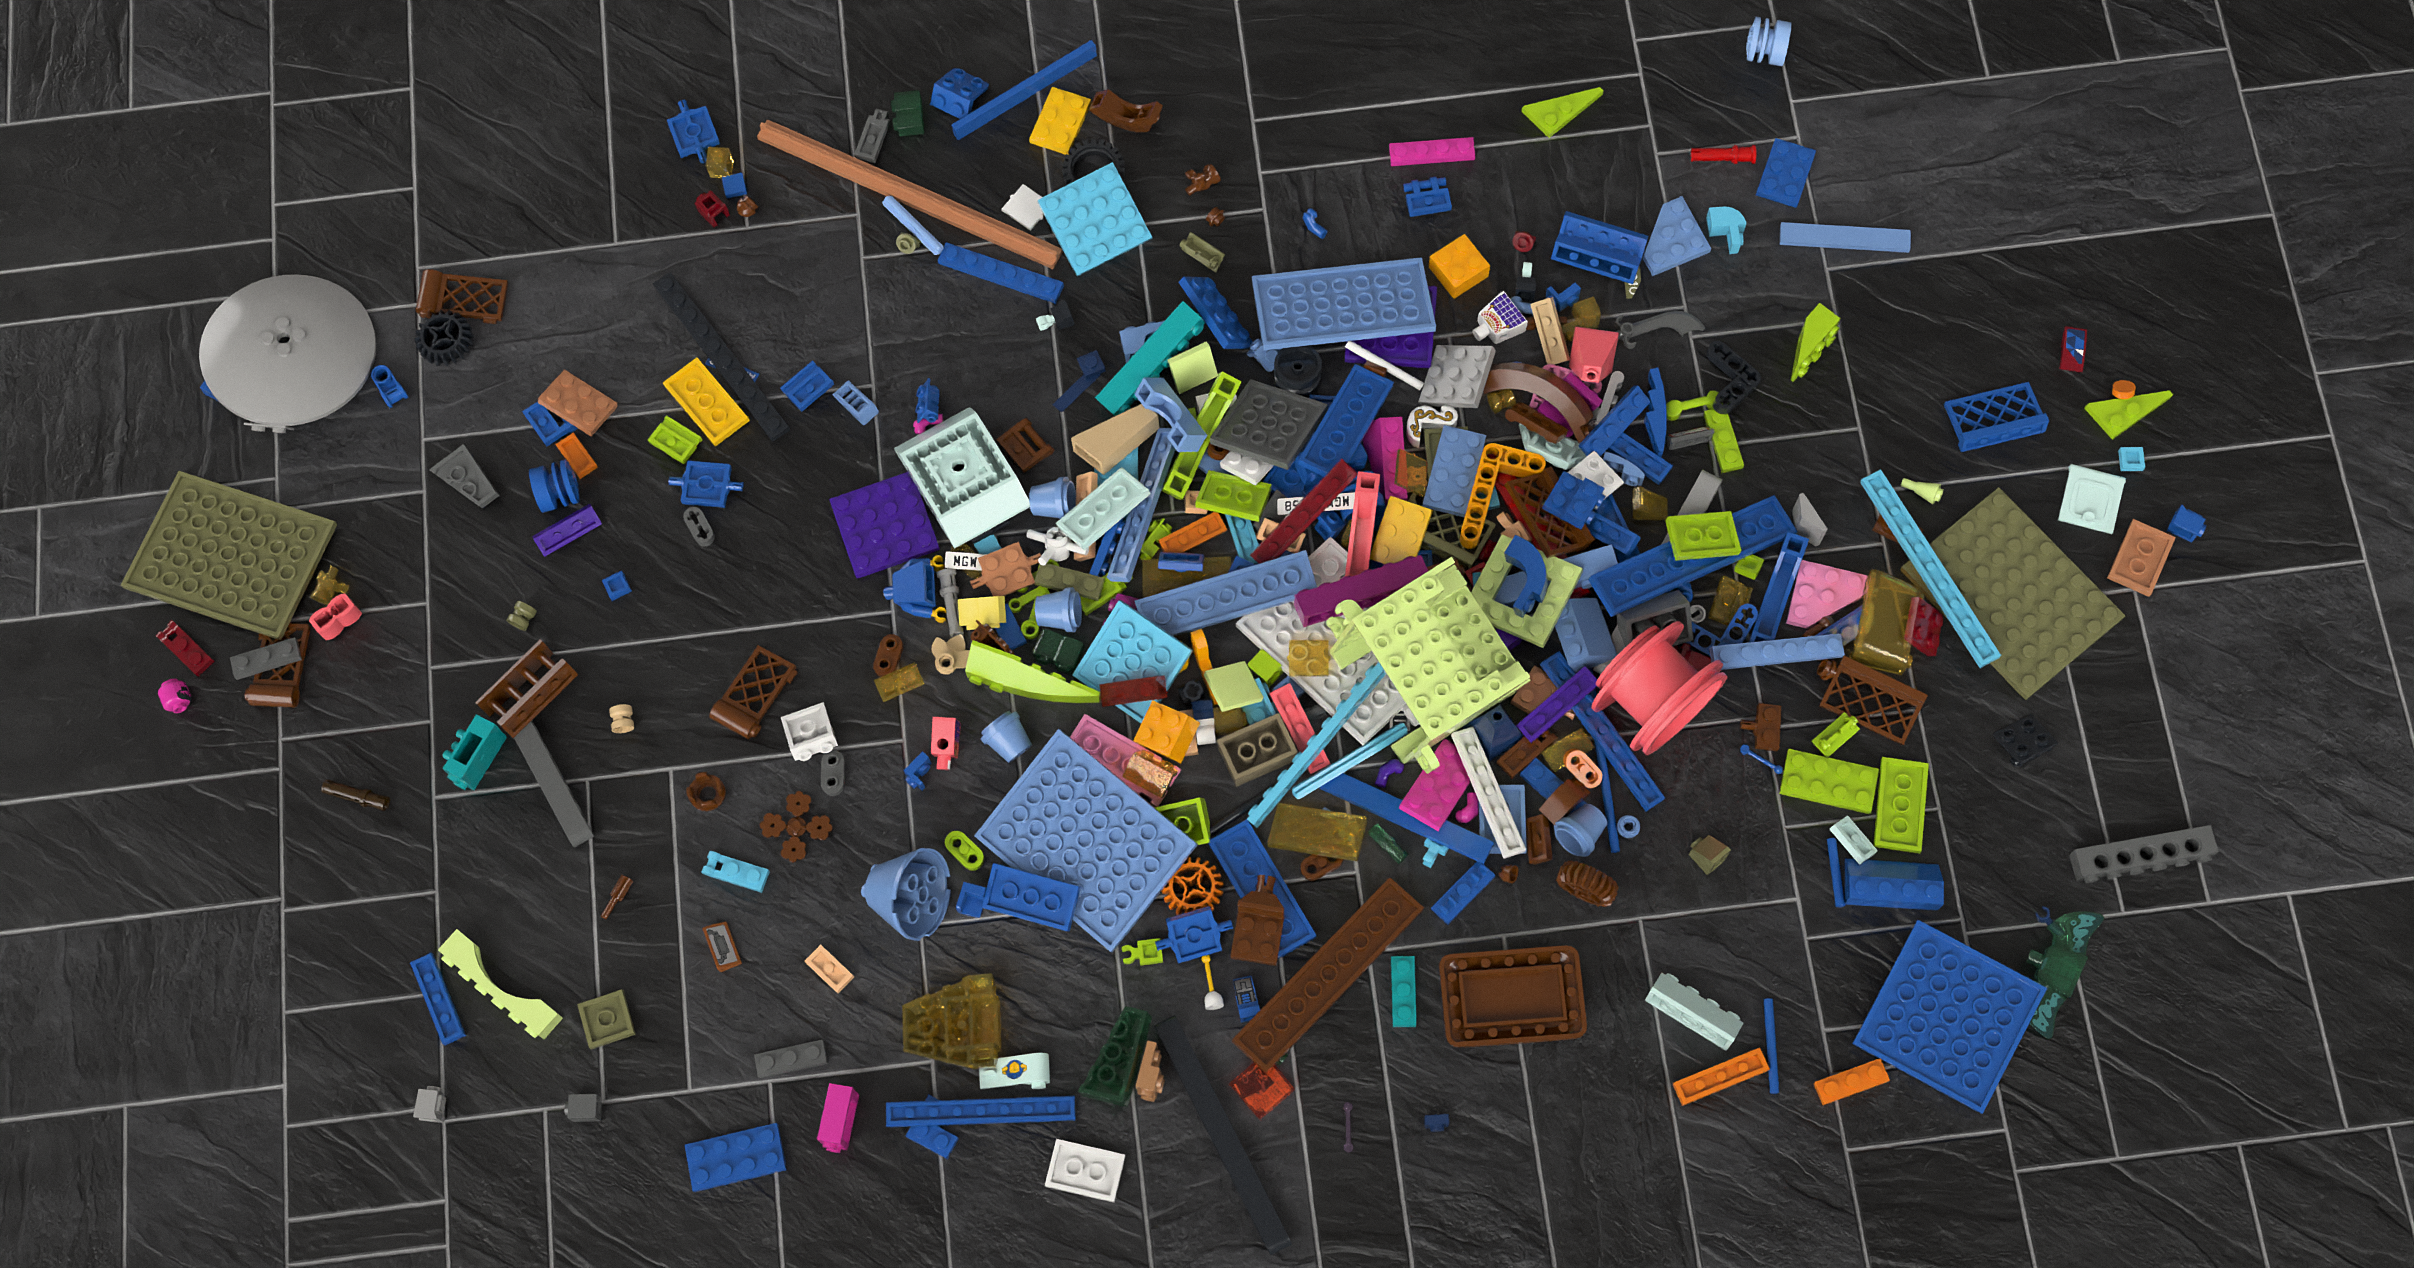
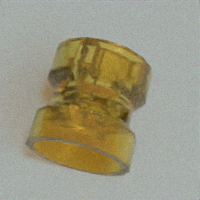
M1501 389L1499 392L1493 391L1487 394L1489 405L1495 414L1501 412L1505 407L1511 408L1516 404L1511 389Z

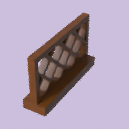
M1552 467L1545 468L1538 474L1507 481L1504 485L1547 559L1572 551L1577 553L1583 552L1595 540L1586 524L1580 530L1542 509L1543 499L1547 500L1559 480ZM1532 482H1536L1540 490L1532 487ZM1515 486L1524 489V495L1518 493ZM1529 492L1539 497L1538 502L1528 498ZM1528 504L1536 508L1535 514L1528 511L1525 505ZM1542 511L1550 515L1549 520L1538 516L1539 512ZM1554 517L1558 519L1561 526L1553 523ZM1536 522L1546 526V531L1540 530ZM1550 529L1561 533L1560 537L1557 538L1549 534ZM1564 535L1569 538L1572 545L1563 541ZM1547 540L1557 544V549L1551 550Z
M1843 656L1838 665L1837 672L1832 678L1819 706L1839 716L1844 713L1840 708L1844 707L1845 713L1851 717L1853 715H1850L1847 706L1859 702L1864 714L1855 717L1858 720V725L1900 745H1904L1928 695ZM1841 672L1850 676L1852 685L1840 688L1837 679ZM1836 684L1837 690L1832 691L1834 685ZM1868 684L1871 686L1873 694L1861 698L1857 686ZM1854 687L1858 699L1846 703L1842 691ZM1839 692L1842 705L1834 707L1826 703L1829 695ZM1887 693L1892 696L1894 704L1882 708L1878 696ZM1875 697L1879 709L1867 713L1863 701ZM1908 703L1916 707L1913 715L1903 718L1900 705ZM1896 707L1900 719L1888 723L1884 711ZM1880 712L1885 724L1876 727L1871 724L1868 716ZM1910 719L1908 725L1906 726L1905 721ZM1901 722L1904 728L1902 737L1899 738L1893 735L1889 726Z

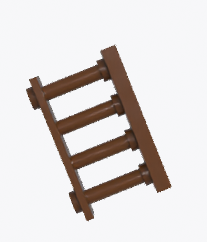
M541 640L528 650L475 702L489 717L496 712L501 717L497 723L512 738L531 722L578 675L563 658L558 663H555L550 658L554 653ZM544 664L550 670L539 679L534 673ZM528 680L534 686L523 695L518 688ZM512 696L517 703L507 711L501 705Z

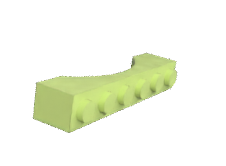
M458 929L438 949L444 955L441 959L451 968L455 964L460 969L459 975L467 981L470 979L474 980L477 983L474 987L484 996L487 993L494 998L491 1002L501 1010L506 1007L510 1011L508 1016L517 1024L521 1021L526 1024L527 1027L524 1030L534 1038L539 1035L545 1039L563 1019L541 999L519 998L500 990L485 971L480 948Z

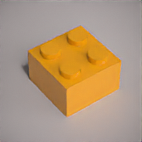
M1465 234L1432 254L1429 260L1430 270L1453 299L1489 277V263Z
M1152 700L1133 741L1148 750L1181 764L1200 722L1189 715Z

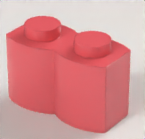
M344 593L333 598L327 607L316 611L310 617L309 622L325 640H330L338 636L344 627L355 623L362 615V612Z

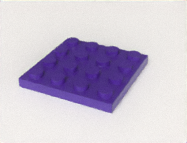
M1428 286L1435 319L1437 287ZM1434 332L1352 341L1394 366L1431 367ZM1347 348L1345 349V362L1361 364L1367 362L1363 357Z
M908 472L829 499L857 579L940 550L919 489Z

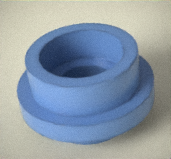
M1625 815L1619 819L1617 830L1621 836L1633 838L1640 831V823L1634 816ZM1630 824L1632 826V830H1626L1624 828V825Z

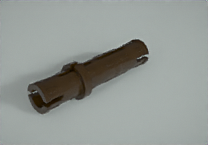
M328 779L322 784V793L357 802L363 807L370 806L386 811L390 804L389 797L372 793L369 789L362 790Z

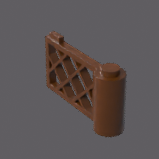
M426 269L422 273L416 312L424 319L425 317L430 319L432 312L439 315L440 310L446 314L449 309H443L444 303L452 298L457 304L450 310L453 314L457 312L464 318L483 319V323L497 324V321H502L508 281L443 274L437 270ZM448 281H456L460 284V287L450 292L447 288ZM473 283L479 284L482 287L474 294H471L467 289ZM494 285L502 286L501 292L494 297L488 291ZM465 290L469 297L459 303L454 296ZM486 292L491 299L480 305L475 298ZM473 300L478 308L472 312L466 311L463 307ZM495 303L498 307L497 314H489L485 311V308Z
M289 624L282 640L275 639L272 641L269 636L259 633L258 639L262 641L260 646L262 648L281 642L286 638L291 639L289 636L296 630L303 631L302 637L298 639L302 660L287 664L278 672L275 669H271L275 674L267 680L261 679L263 672L255 674L253 683L245 690V700L248 701L249 705L297 707L299 702V683L311 628L309 624ZM292 668L295 672L293 681L283 680L281 676Z
M758 645L726 693L712 707L709 715L710 719L747 739L756 737L761 729L759 725L761 719L786 682L791 683L797 675L796 665ZM761 653L768 657L769 663L756 666L755 660ZM783 665L788 668L784 675L775 677L773 667ZM771 668L772 678L760 680L758 671ZM755 672L757 681L744 684V676ZM774 682L775 689L773 692L763 694L761 685ZM758 686L760 695L747 698L746 689ZM743 690L745 699L739 701L730 699L733 692ZM762 700L763 706L758 713L750 709L749 703Z

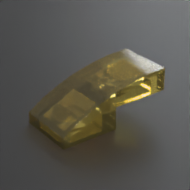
M1580 728L1542 752V755L1552 770L1557 772L1564 767L1563 757L1568 750L1576 748L1587 753L1594 748V745L1584 730ZM1577 756L1572 757L1571 761L1577 760Z

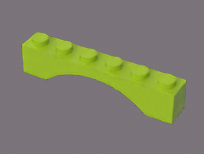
M1223 371L1218 374L1196 418V421L1205 431L1207 437L1198 452H1179L1163 484L1162 492L1178 500L1184 498L1210 442V437L1218 427L1242 381Z

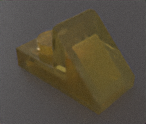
M1642 487L1633 489V519L1666 520L1668 517L1667 498Z

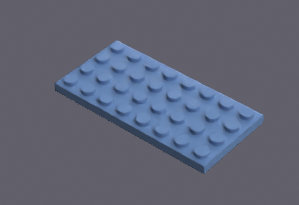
M1422 258L1252 276L1263 350L1436 331Z

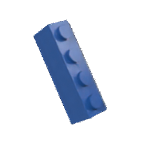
M1845 858V904L1939 910L1944 905V881L1939 864L1866 860L1859 865L1855 859Z

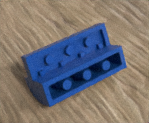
M1566 211L1551 260L1633 284L1645 251L1648 236Z

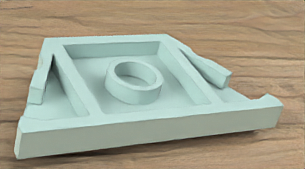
M1519 423L1525 451L1541 455L1545 461L1553 466L1567 470L1575 467L1587 457L1578 446V441L1565 437L1557 444L1546 441L1544 437L1528 430Z

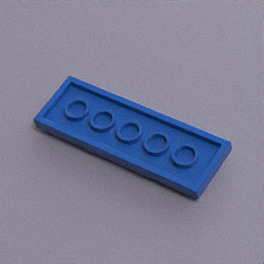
M1355 364L1299 458L1298 465L1324 477L1341 458L1349 464L1393 388L1394 382Z
M1247 819L1210 840L1208 845L1240 899L1251 891L1256 890L1258 875H1265L1264 886L1267 885L1268 876L1276 878L1273 894L1276 895L1283 905L1285 914L1278 959L1316 938L1314 930Z

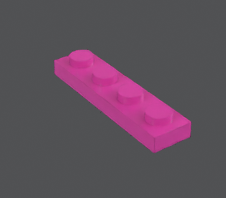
M1473 137L1389 144L1391 166L1475 160Z

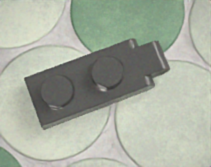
M876 108L874 115L868 116L854 154L855 158L876 163L890 125V119H888L889 111Z

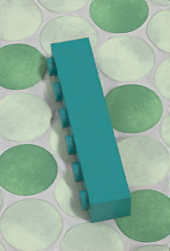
M1182 301L1095 398L1114 416L1130 410L1131 404L1138 400L1135 392L1143 378H1159L1160 372L1164 368L1170 367L1168 359L1176 356L1179 351L1183 352L1188 347L1189 340L1194 335L1200 334L1203 330L1205 321Z

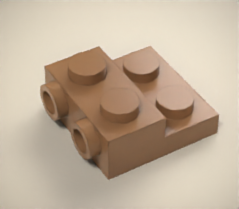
M1147 1041L1136 1089L1138 1094L1141 1095V1099L1154 1102L1157 1094L1162 1093L1165 1080L1159 1068L1162 1057L1160 1054L1161 1050H1158L1156 1042Z

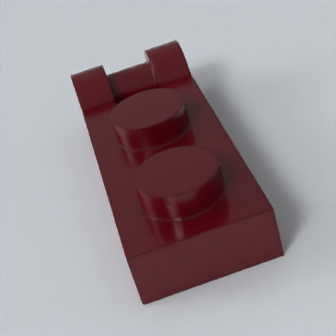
M171 620L167 624L168 627L162 632L159 631L155 636L199 677L215 661ZM175 632L178 636L171 641L169 637Z

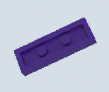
M588 504L532 537L545 557L602 523L591 504Z

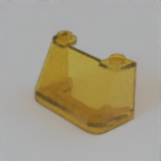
M1871 569L1865 581L1862 611L1857 635L1854 639V652L1851 651L1850 659L1869 668L1903 675L1906 668L1910 669L1913 656L1909 655L1911 644L1904 640L1911 598L1920 597L1924 600V593H1921V588L1883 571Z

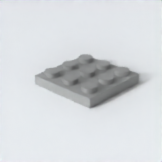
M1436 345L1431 367H1429L1418 402L1422 406L1431 407L1446 405L1461 408H1478L1496 352L1494 347Z

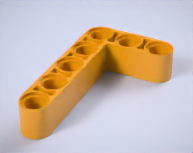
M1490 443L1484 447L1461 529L1460 543L1463 547L1473 549L1480 542L1498 472L1520 478L1541 473L1546 465V461L1541 455L1496 443ZM1494 454L1497 456V458L1490 459L1487 457V455ZM1511 459H1515L1518 461V464L1514 465L1509 463L1508 461ZM1530 465H1537L1540 469L1533 470L1530 468ZM1486 473L1490 474L1492 477L1489 479H1485L1481 475ZM1483 493L1486 495V498L1480 499L1476 494ZM1478 513L1481 517L1475 519L1471 517V514ZM1473 533L1476 537L1469 539L1465 534Z

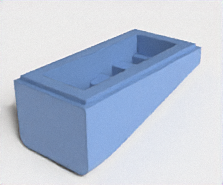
M849 380L832 394L862 425H866L879 412L875 404ZM851 390L853 391V392H851L845 399H843V397H844L848 392H850Z

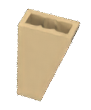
M1140 404L1072 437L1073 451L1101 474L1105 475L1160 428L1159 415L1152 410L1145 409Z

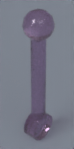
M1347 1102L1343 1106L1346 1111V1144L1344 1145V1150L1349 1153L1353 1150L1350 1111L1353 1106Z

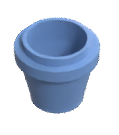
M1059 477L1055 481L1032 486L1029 493L1032 514L1034 516L1059 519L1065 516L1076 506V490L1073 482L1068 477Z
M1073 587L1064 588L1063 591L1037 596L1035 601L1037 625L1064 629L1066 632H1075L1077 627H1080L1082 620V605L1079 593L1075 592Z
M1007 711L981 732L983 736L980 740L984 745L988 744L1008 763L1018 758L1033 745L1016 711L1013 713Z
M1584 804L1567 817H1562L1555 823L1556 839L1569 853L1575 856H1589L1595 848L1596 841L1607 826V820L1598 808L1591 804Z

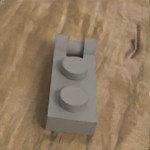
M1615 371L1611 375L1594 428L1608 414L1610 407L1613 408L1616 405L1618 396L1614 394L1621 389L1624 381V374L1620 371Z

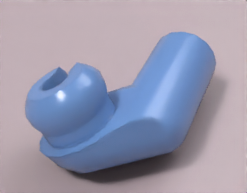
M1513 296L1510 299L1520 313L1533 315L1530 305L1532 303L1522 302L1519 296Z

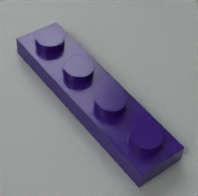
M1583 667L1516 725L1530 743H1533L1597 688V679L1586 667Z

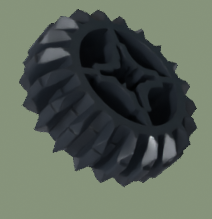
M440 310L439 315L432 312L430 319L425 317L424 320L426 322L424 324L419 323L420 330H415L417 335L414 338L417 344L416 349L421 353L420 355L423 359H427L431 364L435 362L439 367L442 363L448 366L450 361L457 364L456 359L459 357L464 360L463 353H470L468 347L473 346L471 339L474 338V334L472 333L471 325L468 324L466 318L457 312L453 314L450 310L446 314ZM459 329V337L455 340L456 331ZM431 336H433V337H434V339H433V341H432V344H433V345H432L431 348H430L429 342H430Z

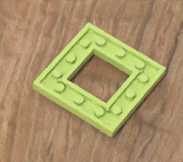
M1502 534L1471 594L1493 627L1544 648L1583 573V568L1557 557L1547 559L1544 552L1538 550L1543 558L1548 580L1551 582L1543 602L1539 603L1533 617L1525 614L1521 618L1515 615L1514 609L1494 601L1512 567V564L1506 562L1504 555L1512 538Z

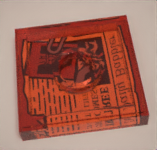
M1253 1063L1229 1083L1231 1088L1259 1120L1295 1091L1293 1085L1275 1065L1265 1073Z

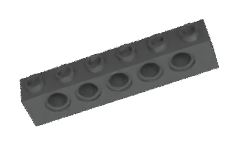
M2208 825L2075 849L2069 857L2076 882L2084 880L2085 883H2092L2098 881L2099 877L2107 876L2108 879L2121 877V873L2130 872V875H2137L2143 873L2144 869L2152 868L2153 871L2166 869L2167 865L2175 864V867H2181L2190 864L2189 861L2198 860V863L2208 862L2219 851L2212 827ZM2185 843H2189L2190 845H2192L2194 851H2188L2185 847ZM2162 847L2168 848L2171 856L2164 854ZM2140 851L2147 853L2149 859H2143L2140 856ZM2117 855L2123 856L2126 860V864L2120 863L2117 859ZM2094 860H2100L2104 867H2097Z

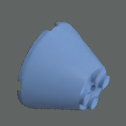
M930 848L917 849L882 864H874L871 867L866 884L862 886L861 894L866 898L869 907L903 937L909 940L920 941L921 938L929 937L937 930L946 914L951 890L947 889V877H950L949 868L944 857L938 851Z

